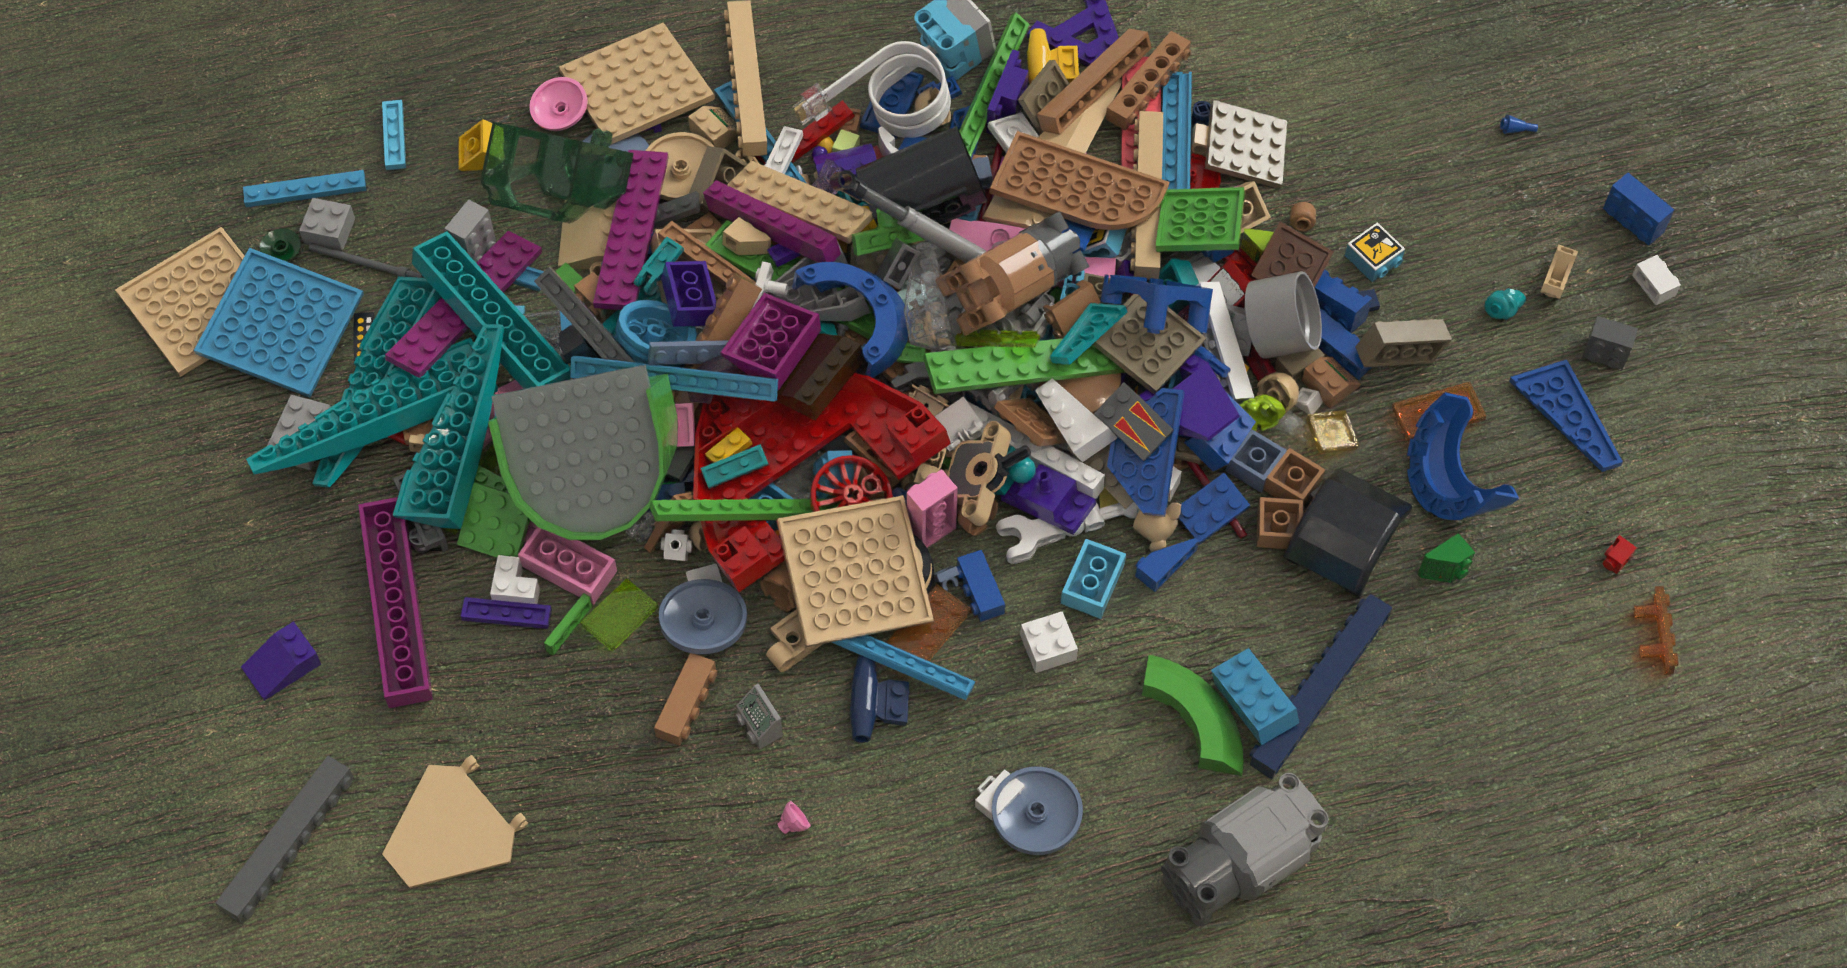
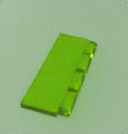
M976 330L964 336L961 331V333H957L954 337L952 346L1036 348L1040 335H1038L1037 331H1022L1019 334V331L1001 330L1000 334H998V330H980V334H978Z

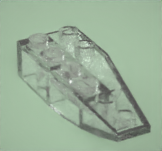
M928 241L914 244L912 247L921 253L908 275L904 315L909 342L911 345L936 352L955 347L957 343L947 295L943 297L935 282V279L942 276L935 246Z

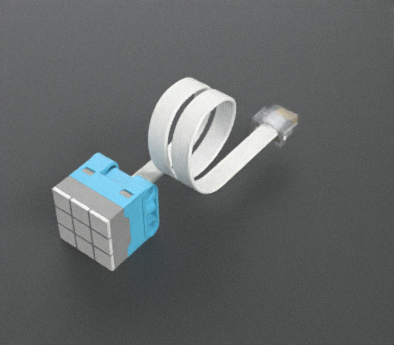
M933 0L917 11L914 16L917 29L922 34L920 37L921 45L909 41L889 44L823 90L818 83L814 84L801 94L802 100L792 106L797 120L802 125L811 119L817 122L832 111V108L826 102L880 65L872 74L868 84L869 97L878 123L890 134L902 138H915L933 131L945 120L950 110L951 98L946 77L953 76L955 80L959 79L995 52L996 45L990 20L972 0ZM917 67L931 72L941 83L940 91L934 101L915 113L895 114L883 109L879 105L884 92Z

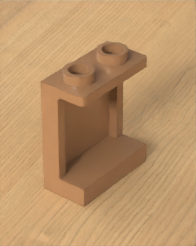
M1081 280L1076 283L1077 290L1053 306L1047 304L1043 306L1045 311L1044 317L1054 329L1053 335L1056 339H1062L1066 336L1090 303L1102 304L1092 283Z

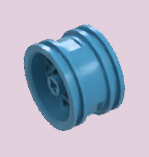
M638 300L623 307L616 323V335L614 336L636 363L649 364L648 352L650 342L696 341L697 332L695 326L673 327L666 303L653 300ZM661 364V366H670V367H679V368H683L684 365H685V364Z

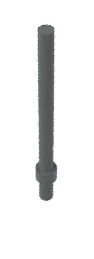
M313 243L309 245V251L394 274L397 277L424 278L421 273L410 271L407 267L388 265Z

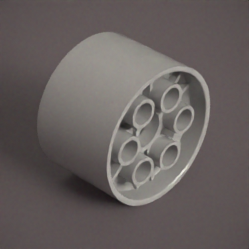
M1300 271L1254 280L1248 283L1245 292L1246 321L1252 343L1262 358L1267 359L1318 349L1322 337L1321 312L1316 291L1305 272Z

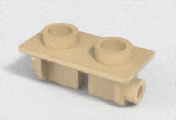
M912 385L915 391L914 393L909 392V396L918 400L924 406L928 404L927 409L934 416L949 407L947 405L949 401L939 395L935 398L929 394L931 391L926 387Z

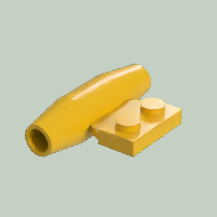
M1040 28L1031 30L1027 49L1029 85L1049 60L1057 62L1066 79L1071 83L1079 75L1078 47L1058 46L1050 51L1045 30Z

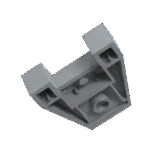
M839 245L841 255L834 262L848 264ZM804 257L775 280V282L788 284L789 288L786 297L770 293L771 296L818 313L820 321H853L870 313L864 296L851 287L841 291L832 288L821 293L815 285L804 284L798 289L793 290L792 284L795 271L804 266L818 263L807 257Z

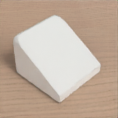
M1302 387L1295 406L1307 414L1313 415L1323 403L1319 391Z

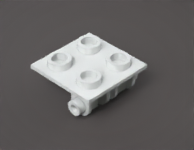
M964 396L935 416L947 430L951 442L947 446L949 452L955 450L958 444L963 441L976 440L983 434L985 428Z

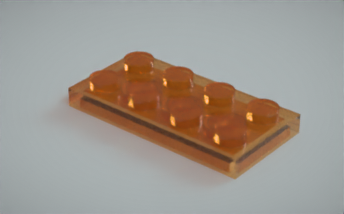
M1462 383L1393 403L1392 409L1407 441L1409 442L1410 439H1414L1418 428L1416 424L1423 413L1445 392L1468 397L1473 408V415L1467 425L1485 420L1487 415L1471 383Z
M937 584L928 594L934 621L898 629L886 642L887 644L930 661L971 613L969 606Z

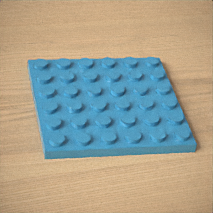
M249 248L198 341L194 352L207 359L310 398L364 295L363 291Z

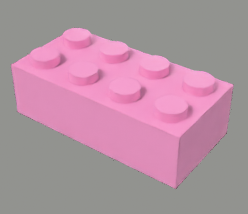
M942 469L937 473H931L926 477L925 481L919 485H913L907 492V512L912 532L927 548L956 529L958 487Z
M537 527L518 553L523 568L578 597L585 593L590 597L591 604L593 605L617 572L615 559L579 540H568Z

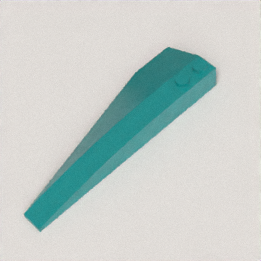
M484 324L472 346L473 351L463 363L464 369L459 377L456 376L453 382L454 388L451 393H447L432 422L433 427L423 439L424 445L419 453L416 452L413 458L414 464L410 470L406 471L403 477L393 513L394 517L440 528L461 529L493 403L492 396L495 392L502 348L503 325Z

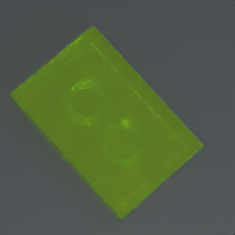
M626 578L581 621V625L611 651H614L658 608V604Z

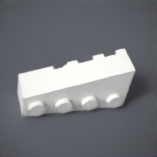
M1053 378L1035 390L1071 450L1082 462L1117 439V436L1101 420Z

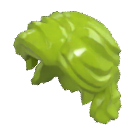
M1266 394L1249 398L1243 401L1242 404H1239L1256 421L1252 427L1254 431L1257 430V426L1261 427L1260 430L1262 431L1275 427L1286 413L1281 402Z

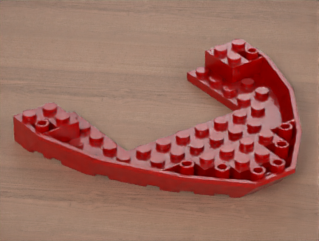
M733 366L725 372L748 375L737 366ZM857 373L850 377L816 420L777 401L705 394L695 433L694 500L749 499L850 428L859 435L898 480L950 445L951 442L946 428L921 402L870 376ZM737 427L752 441V445L747 449L761 444L769 464L768 466L708 489L700 469L712 464L707 459L706 452ZM765 520L700 521L710 554L738 592H741L785 561L781 539Z

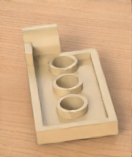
M796 609L770 628L771 633L779 642L775 643L767 651L766 656L780 672H785L823 644L805 647ZM790 635H795L799 638L795 643H789L786 639Z

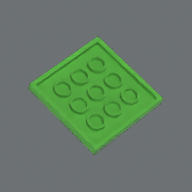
M1244 187L1167 190L1160 208L1156 252L1239 250L1245 196Z

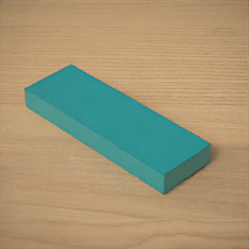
M760 444L700 469L708 489H711L769 464Z

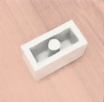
M1658 255L1638 263L1632 274L1655 305L1675 297L1681 286L1678 278L1673 276L1666 263Z

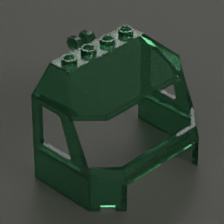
M492 122L480 182L483 189H486L489 194L488 200L490 205L570 224L577 221L592 207L606 210L625 194L634 153L608 148L612 143V133L610 131L603 132L598 128L593 131L590 143ZM519 136L539 139L540 143L535 163L513 168ZM534 173L544 195L567 201L558 212L518 203L510 183Z

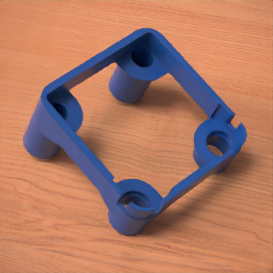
M1104 275L1100 301L1121 304L1123 293L1128 292L1140 295L1147 302L1143 326L1147 328V332L1160 334V330H1165L1168 305L1176 300H1187L1190 302L1187 323L1201 334L1207 333L1213 294L1212 288L1168 280L1166 285H1163L1164 280L1150 278L1148 283L1146 277L1110 275V282L1108 283L1109 275Z

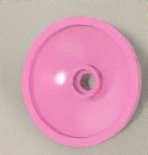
M557 77L541 84L533 93L530 100V114L536 124L543 129L549 131L565 130L575 125L584 115L588 103L587 94L583 86L572 78Z

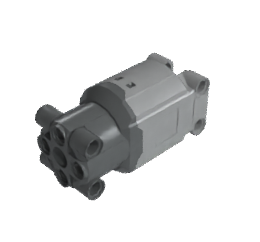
M1285 773L1280 777L1278 786L1271 790L1257 786L1200 825L1197 841L1188 847L1176 846L1172 848L1167 861L1161 866V871L1164 875L1163 884L1172 891L1173 898L1179 907L1191 914V920L1195 925L1199 927L1206 926L1210 922L1212 914L1233 899L1254 900L1307 864L1310 860V853L1315 852L1319 847L1322 833L1325 831L1329 820L1328 814L1295 774ZM1289 784L1293 789L1288 790L1283 785ZM1317 819L1322 825H1315L1312 820Z

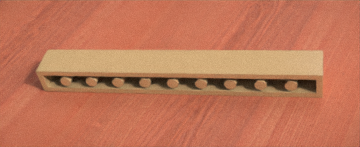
M751 1L727 2V10H724V21H728V23H725L726 35H730V37H727V48L731 49V51H728L729 63H733V65H730V75L735 78L731 79L732 91H736V93H733V103L738 105V107H735V119H739V122H736L737 134H741V136H738V148H742L743 156L767 155V136Z
M1139 111V119H1135L1134 131H1138V134H1134V146H1137V149H1134L1133 161H1137V164L1133 165V170L1162 179L1163 112ZM1161 205L1149 219L1133 226L1131 229V239H1135V242H1131V255H1134V258H1131L1130 271H1134V277H1146L1147 280H1150V278L1159 279L1160 252H1156V238Z

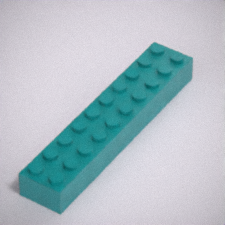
M448 231L413 247V266L476 336H478L484 324H501L504 326L500 363L523 389L571 380V367L563 361L555 349Z

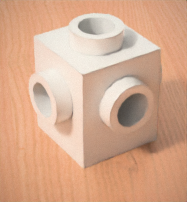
M672 529L671 533H666L665 537H662L661 550H664L663 559L688 561V552H692L693 542L689 540V535H684L685 530ZM676 541L679 542V547L677 549L674 546Z

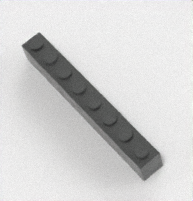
M330 756L324 759L215 902L221 912L241 924L246 919L252 917L260 900L262 901L267 897L269 888L282 877L288 863H292L298 854L297 851L310 840L312 831L316 826L322 824L325 814L337 804L343 790L350 787L353 781L350 768Z

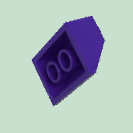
M871 143L813 157L820 187L824 188L826 192L834 191L830 185V177L835 172L849 170L858 178L856 168L877 160ZM841 176L840 181L841 184L844 186L845 179Z

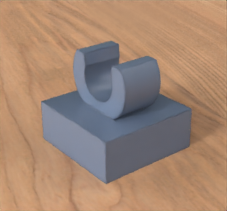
M949 566L934 573V581L940 583L942 590H948L946 586L948 580L952 581L953 586H958V580L954 577L959 575L957 567Z

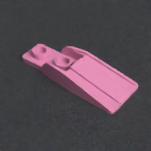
M958 218L951 220L949 230L986 251L990 250L994 243L1008 240L1025 229L992 222H970Z

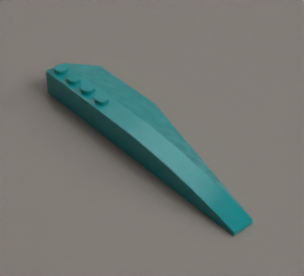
M397 278L360 344L359 349L361 353L360 356L355 358L354 365L356 368L354 373L349 376L348 381L350 385L349 388L344 390L341 401L343 399L348 401L352 398L353 393L358 390H366L371 387V382L377 378L379 380L387 377V372L398 367L386 361L385 354L442 298L425 278ZM365 445L322 459L312 484L314 486L330 488Z
M471 337L453 344L421 378L399 367L387 372V377L379 380L377 378L371 382V387L364 391L358 390L353 393L352 398L348 401L343 399L315 416V421L309 425L306 423L298 427L299 431L291 436L284 435L280 438L278 444L274 446L268 445L246 459L253 474L279 470L336 455L378 441L435 418L447 393H451L454 388L453 382L456 376L459 377L464 369L463 363L473 351L472 346L474 342ZM497 384L495 386V392L498 391Z

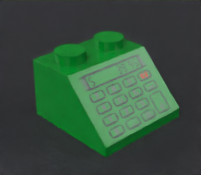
M1458 533L1424 556L1418 576L1420 578L1449 583L1457 578L1461 580L1469 573L1468 569L1473 563L1472 559L1475 551Z

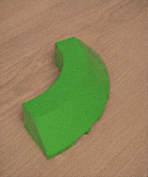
M1148 655L1142 696L1158 700L1167 706L1170 705L1180 713L1179 715L1188 727L1192 729L1196 738L1198 768L1242 776L1244 759L1240 733L1233 715L1220 695L1191 670L1173 661Z

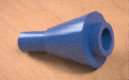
M1507 114L1501 119L1500 129L1503 130L1504 134L1523 131L1537 132L1538 125L1526 123Z

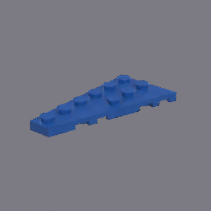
M1567 360L1510 377L1509 382L1601 472L1622 465L1621 457Z

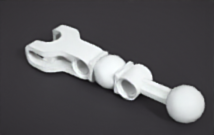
M1135 502L1127 509L1120 503L1099 508L1096 503L1074 535L1039 518L1029 520L1021 515H1013L998 521L996 529L1001 536L1014 535L1019 538L1020 543L1009 548L1006 554L1007 561L1011 564L1030 560L1038 547L1065 539V535L1077 536L1083 530H1085V533L1098 530L1105 525L1104 520L1121 515L1135 519L1140 509Z

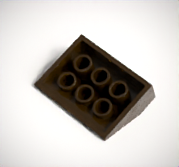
M819 333L777 391L776 401L816 420L865 360L862 355L861 344L845 336Z

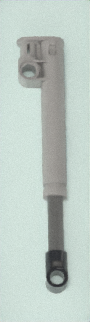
M849 170L835 172L830 177V185L834 190L842 191L856 200H864L897 219L898 225L907 228V230L965 263L986 252L983 248L909 206L904 208L868 188L867 183L856 178ZM841 176L845 179L844 186L841 184L840 181ZM998 241V242L994 243L993 246H992V248L995 247V246H997V245H999L1000 243H1002V242H1004V241Z

